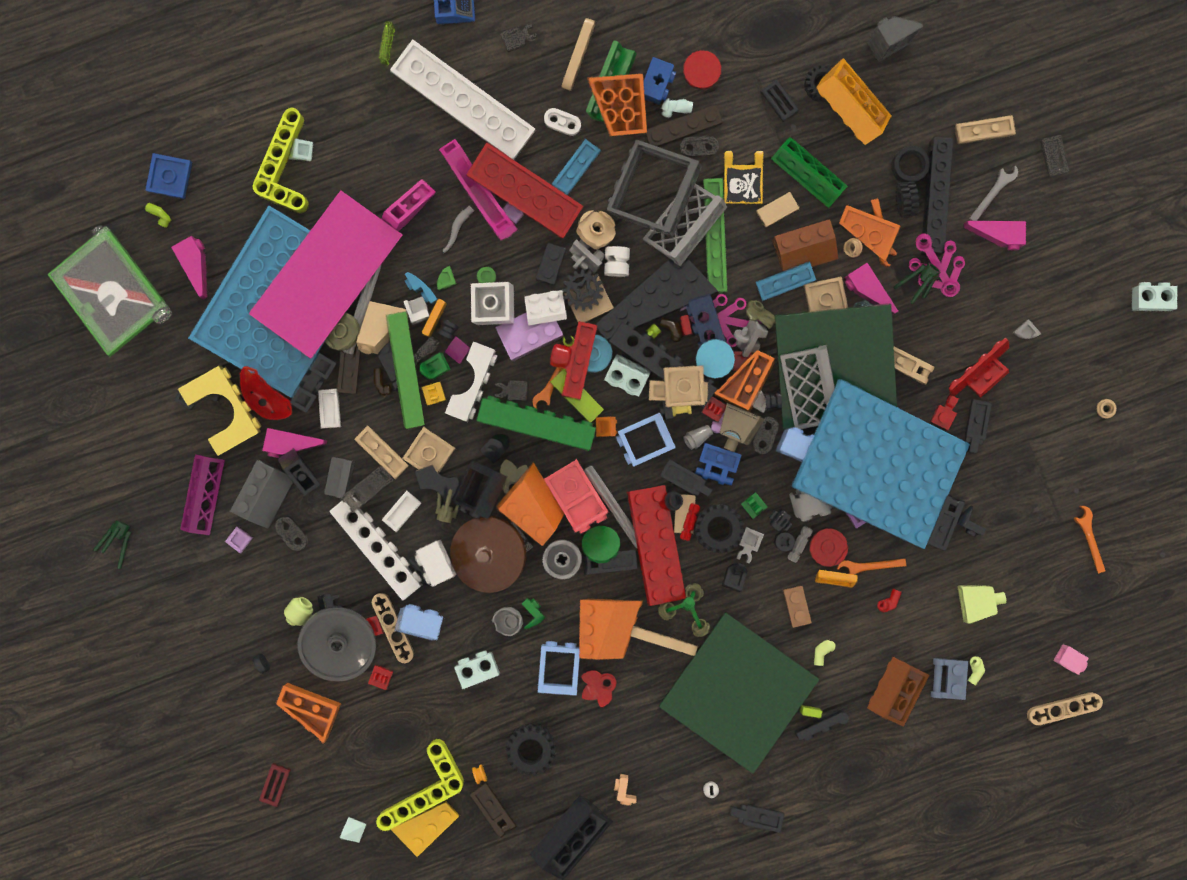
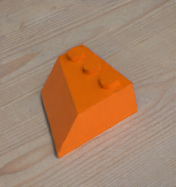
M643 74L587 78L610 136L647 133Z
M534 462L496 506L499 511L542 546L555 532L564 516L563 510Z
M580 600L579 658L623 659L631 638L630 634L633 625L637 620L638 610L641 608L643 601Z

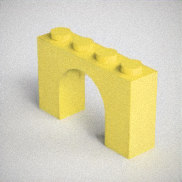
M222 365L217 366L178 389L188 406L209 394L223 395L232 403L234 419L231 425L208 439L218 456L261 432L259 421L250 414L251 408L246 401L241 399L239 387L236 384L233 385L230 380L231 374L226 367L223 368Z

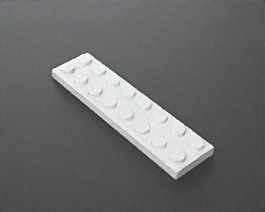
M413 39L390 69L394 75L513 160L536 131L534 127Z

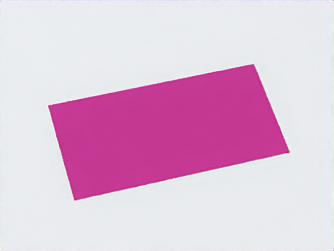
M340 190L249 314L311 359L402 237V234Z

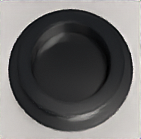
M675 491L669 492L665 496L666 507L671 511L680 509L683 505V497Z

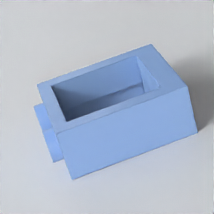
M660 413L618 431L619 435L616 436L619 446H624L627 452L624 454L628 465L632 463L633 467L676 448ZM654 421L666 447L636 460L624 434Z
M546 641V644H542L538 693L577 695L579 647H576V643H565V646L557 645V642ZM546 651L575 653L572 685L544 683Z

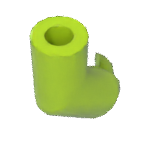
M152 203L146 205V212L159 217L158 224L160 226L168 227L169 222L171 223L169 215L159 206Z

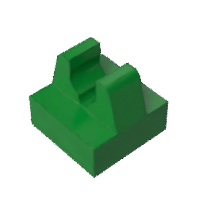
M756 492L740 504L752 519L767 508V505Z

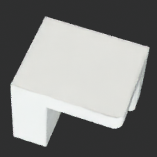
M423 297L411 301H403L413 325L429 318L430 313Z

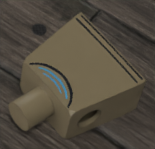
M727 403L720 428V434L728 437L724 448L735 452L739 442L749 445L765 419Z

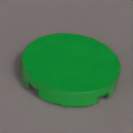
M596 526L585 533L582 539V550L590 561L607 563L618 555L620 538L612 528Z

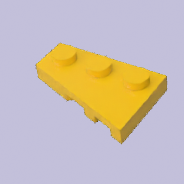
M445 801L395 826L391 830L418 857L459 817V814Z

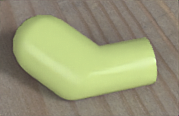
M825 640L816 646L814 665L824 666V655L835 650V643L833 641Z
M972 657L970 659L973 673L968 681L975 686L985 673L984 664L980 657Z

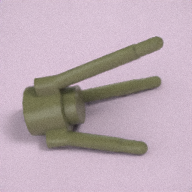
M451 489L448 492L446 503L442 507V496L439 492L437 495V508L435 512L438 514L437 520L451 523L452 518L456 519L459 505H456L454 511L453 507L449 506L453 492Z

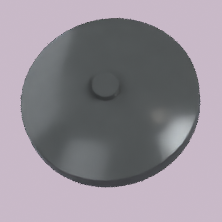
M340 607L323 609L313 614L302 626L298 638V653L304 666L317 677L328 681H346L359 676L372 663L376 650V637L369 622L359 613Z

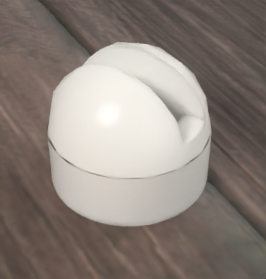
M707 782L703 787V791L708 798H714L718 795L719 788L715 782ZM709 786H713V795H710Z

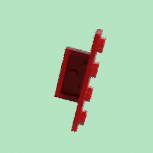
M1004 338L1002 341H998L988 354H983L973 367H968L962 377L955 379L949 387L950 395L955 397L968 386L981 398L1009 373V369L998 358L1010 348L1009 340Z

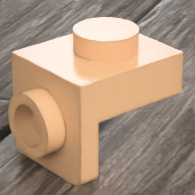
M620 774V778L616 779L614 790L617 791V801H620V804L632 805V803H636L637 798L634 795L626 794L628 775Z

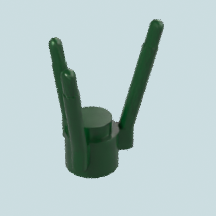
M928 263L927 266L922 264L919 269L901 280L893 288L897 289L921 272L920 278L924 283L910 303L913 304L924 289L922 298H925L941 273L933 264Z
M116 520L94 547L93 551L96 552L109 537L101 550V553H105L115 537L120 540L124 537L117 566L118 569H121L128 539L132 533L128 531L130 526Z

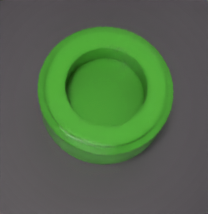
M483 267L477 273V280L479 283H495L496 273L490 267Z

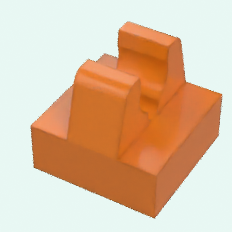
M597 417L596 437L616 436V417Z

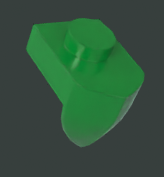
M438 353L422 362L419 368L420 373L428 379H436L451 370L443 353Z
M527 598L522 602V605L534 617L524 629L534 627L546 618L539 609L541 607L534 598L532 600Z

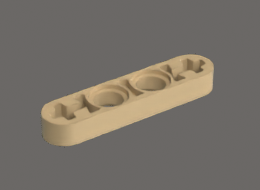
M586 18L562 83V88L571 91L595 26L594 20Z
M385 593L376 594L372 599V606L399 662L408 663L414 657V650L407 635L401 633L402 640L400 642H395L392 639L398 619L393 604ZM378 597L381 599L385 598L384 607L385 609L390 607V610L380 614L383 608L381 605L376 604ZM386 614L393 615V624L388 625L384 622ZM404 641L407 644L403 646L404 650L410 652L408 659L400 656L402 653L401 647L396 648V646L401 645Z
M633 626L630 634L632 637L693 656L696 655L698 646L636 626Z
M1092 692L1032 707L1028 710L1027 718L1035 725H1043L1097 711L1102 707L1103 700L1098 694ZM1091 697L1097 699V702H1094V706L1083 704V702L1091 701ZM1073 701H1077L1079 704V708L1075 712L1069 709V705ZM1058 706L1060 708L1058 716L1051 715L1052 707ZM1036 711H1037V713H1039V714H1043V713H1046V714H1047V716H1045V715L1039 716V717H1038V719H1039L1038 721L1033 718V716L1035 715V712H1036Z

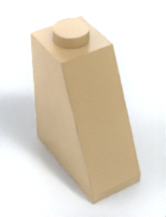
M369 301L356 341L358 349L365 354H378L390 341L386 315L404 311L407 314V309Z

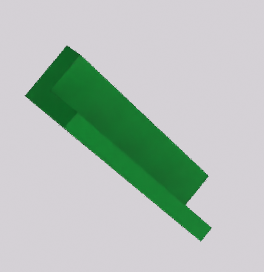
M613 41L599 77L629 75L637 55L636 52L623 48L618 41ZM592 94L586 112L592 119L604 122L595 96Z
M791 137L781 145L771 158L828 208L847 188V185ZM789 144L795 151L791 150L787 145ZM833 183H834L835 185H837V186L840 188V190H838V189L833 185Z

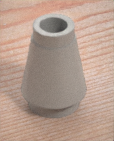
M705 425L687 432L683 438L686 445L692 450L694 448L697 449L713 435V432L709 425Z

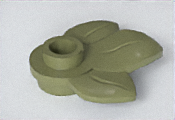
M749 301L746 308V314L751 321L760 320L768 329H771L773 324H775L774 315L765 310L761 302Z
M504 460L500 473L507 476L502 488L505 494L510 490L509 486L515 484L528 469L527 465L517 469L511 461Z

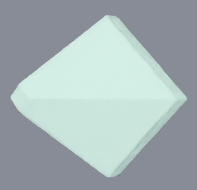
M294 139L289 159L311 161L313 142Z
M348 817L340 838L359 843L366 824Z

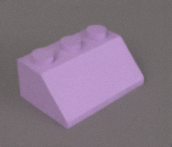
M527 312L514 318V324H501L495 327L512 362L563 337L557 321L529 325Z

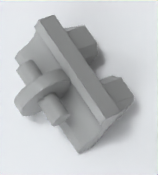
M582 239L580 241L576 240L569 250L573 254L571 258L576 262L573 266L574 269L581 267L586 270L588 268L593 273L599 269L605 254L598 249L592 254L588 250L591 246L584 243Z
M749 320L746 327H743L742 330H736L734 333V337L737 339V347L741 349L743 357H748L750 353L759 351L760 343L757 340L758 337L766 338L768 334L766 326L759 324L757 320Z

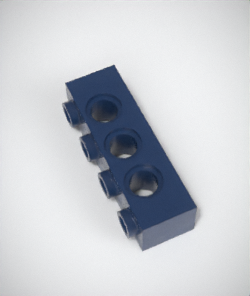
M705 294L688 300L689 305L686 306L689 317L693 316L695 322L692 324L695 335L699 334L701 342H698L699 348L706 341L713 339L726 342L711 294ZM706 312L709 318L706 321H700L698 319L699 313ZM707 330H712L715 333L712 339L704 337V333Z

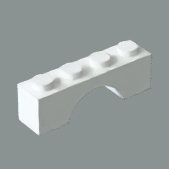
M473 342L466 360L474 369V383L467 392L451 396L446 414L466 422L474 418L476 413L475 403L476 401L480 402L483 395L481 388L483 383L487 384L491 374L488 373L490 365L494 366L497 360L494 349Z

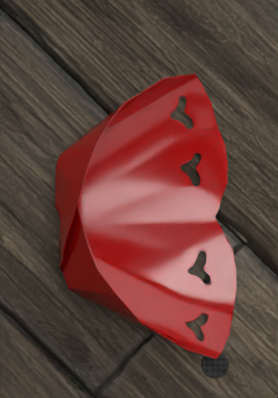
M248 366L242 367L240 387L243 397L251 410L269 420H280L292 415L290 400L270 387L258 374L257 369ZM265 399L267 403L265 406H260L258 401Z

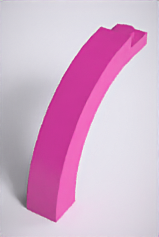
M456 139L440 148L439 150L497 237L500 240L510 237L517 228L491 192L466 176L472 163Z

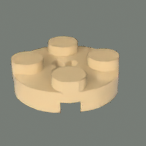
M591 210L583 214L576 230L582 241L593 249H600V247L609 245L616 234L614 220L603 211L593 212ZM592 226L600 227L599 232L594 231Z

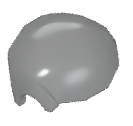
M504 607L495 612L492 622H494L497 632L505 636H513L520 632L523 618L515 608Z

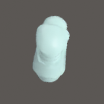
M668 98L662 104V115L664 117H671L672 111L691 113L693 102L686 99L669 101Z

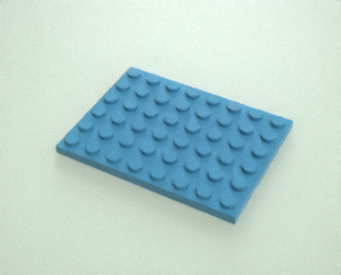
M268 205L189 336V339L240 369L245 366L257 369L258 374L268 385L291 398L322 345L310 359L252 317L249 312L310 230Z
M838 380L792 487L919 548L925 549L970 444L843 380Z

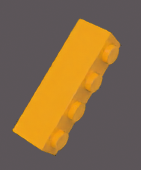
M844 58L820 80L816 87L819 94L830 103L831 108L841 116L844 124L852 129L856 138L862 141L864 145L883 133L892 116Z

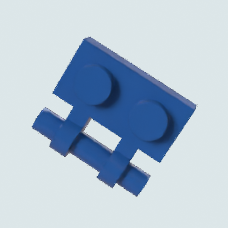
M704 443L699 462L706 465L704 469L697 467L695 474L702 476V479L705 480L712 479L718 481V484L732 486L734 478L727 477L728 471L736 473L741 454ZM711 467L721 468V474L710 471Z

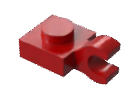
M949 395L944 407L941 405L937 406L930 422L945 430H949L957 414L952 410L959 398Z

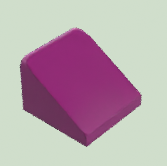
M455 337L445 353L460 364L471 348Z

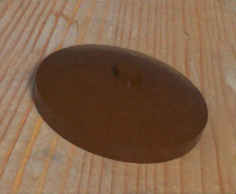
M481 516L480 519L473 518L458 529L451 543L450 557L453 569L463 583L474 590L493 593L508 588L520 577L526 563V548L520 533L508 521L496 516H489V519Z

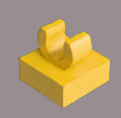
M441 382L422 387L427 406L446 400Z

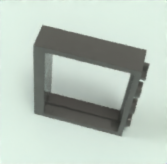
M636 140L632 149H629L627 162H624L622 166L621 177L614 185L615 191L608 200L607 211L612 216L673 237L702 166L697 160ZM643 153L688 168L664 226L619 210Z

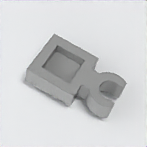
M745 527L742 540L739 542V545L743 546V550L738 552L737 559L740 560L742 554H747L746 562L750 563L752 560L751 551H758L764 534Z

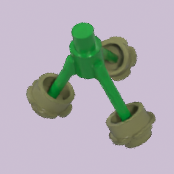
M697 583L689 584L685 588L687 598L683 603L675 606L671 602L662 603L658 608V613L663 620L667 621L675 616L677 609L684 608V610L690 611L695 620L692 624L693 634L696 637H703L709 633L710 624L704 619L698 618L694 606L695 601H699L703 597L704 591Z

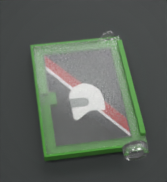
M97 226L92 231L94 236L53 269L48 276L105 353L111 357L153 321L156 324H160L168 320L172 315V311L109 227Z

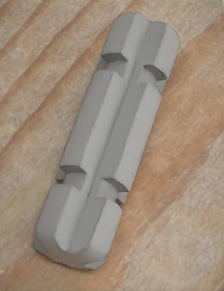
M806 526L802 527L801 535H798L792 548L793 550L788 555L790 561L795 563L798 561L799 554H802L808 542L807 538L813 532L812 529Z

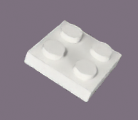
M562 290L524 296L529 325L567 319Z

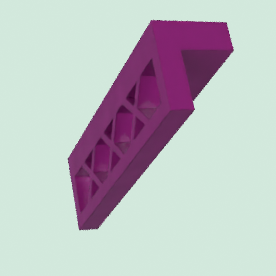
M195 455L180 530L210 535L225 460ZM210 462L218 463L217 469L211 474L209 471ZM211 480L213 489L207 493L205 485ZM207 499L210 503L209 508L203 511L201 505ZM204 518L206 522L205 529H197L198 521Z

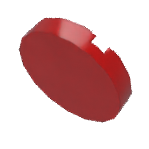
M700 50L692 53L684 63L683 74L685 80L694 88L708 89L717 83L721 75L719 59L709 51Z
M825 528L819 530L810 541L809 551L811 557L822 566L831 567L840 564L848 553L846 538L835 529Z

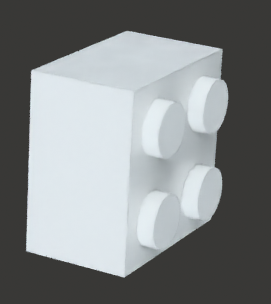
M509 282L471 284V322L476 325L514 324V286Z
M441 540L416 551L415 559L418 565L423 566L425 570L423 575L427 584L431 583L434 586L457 575Z

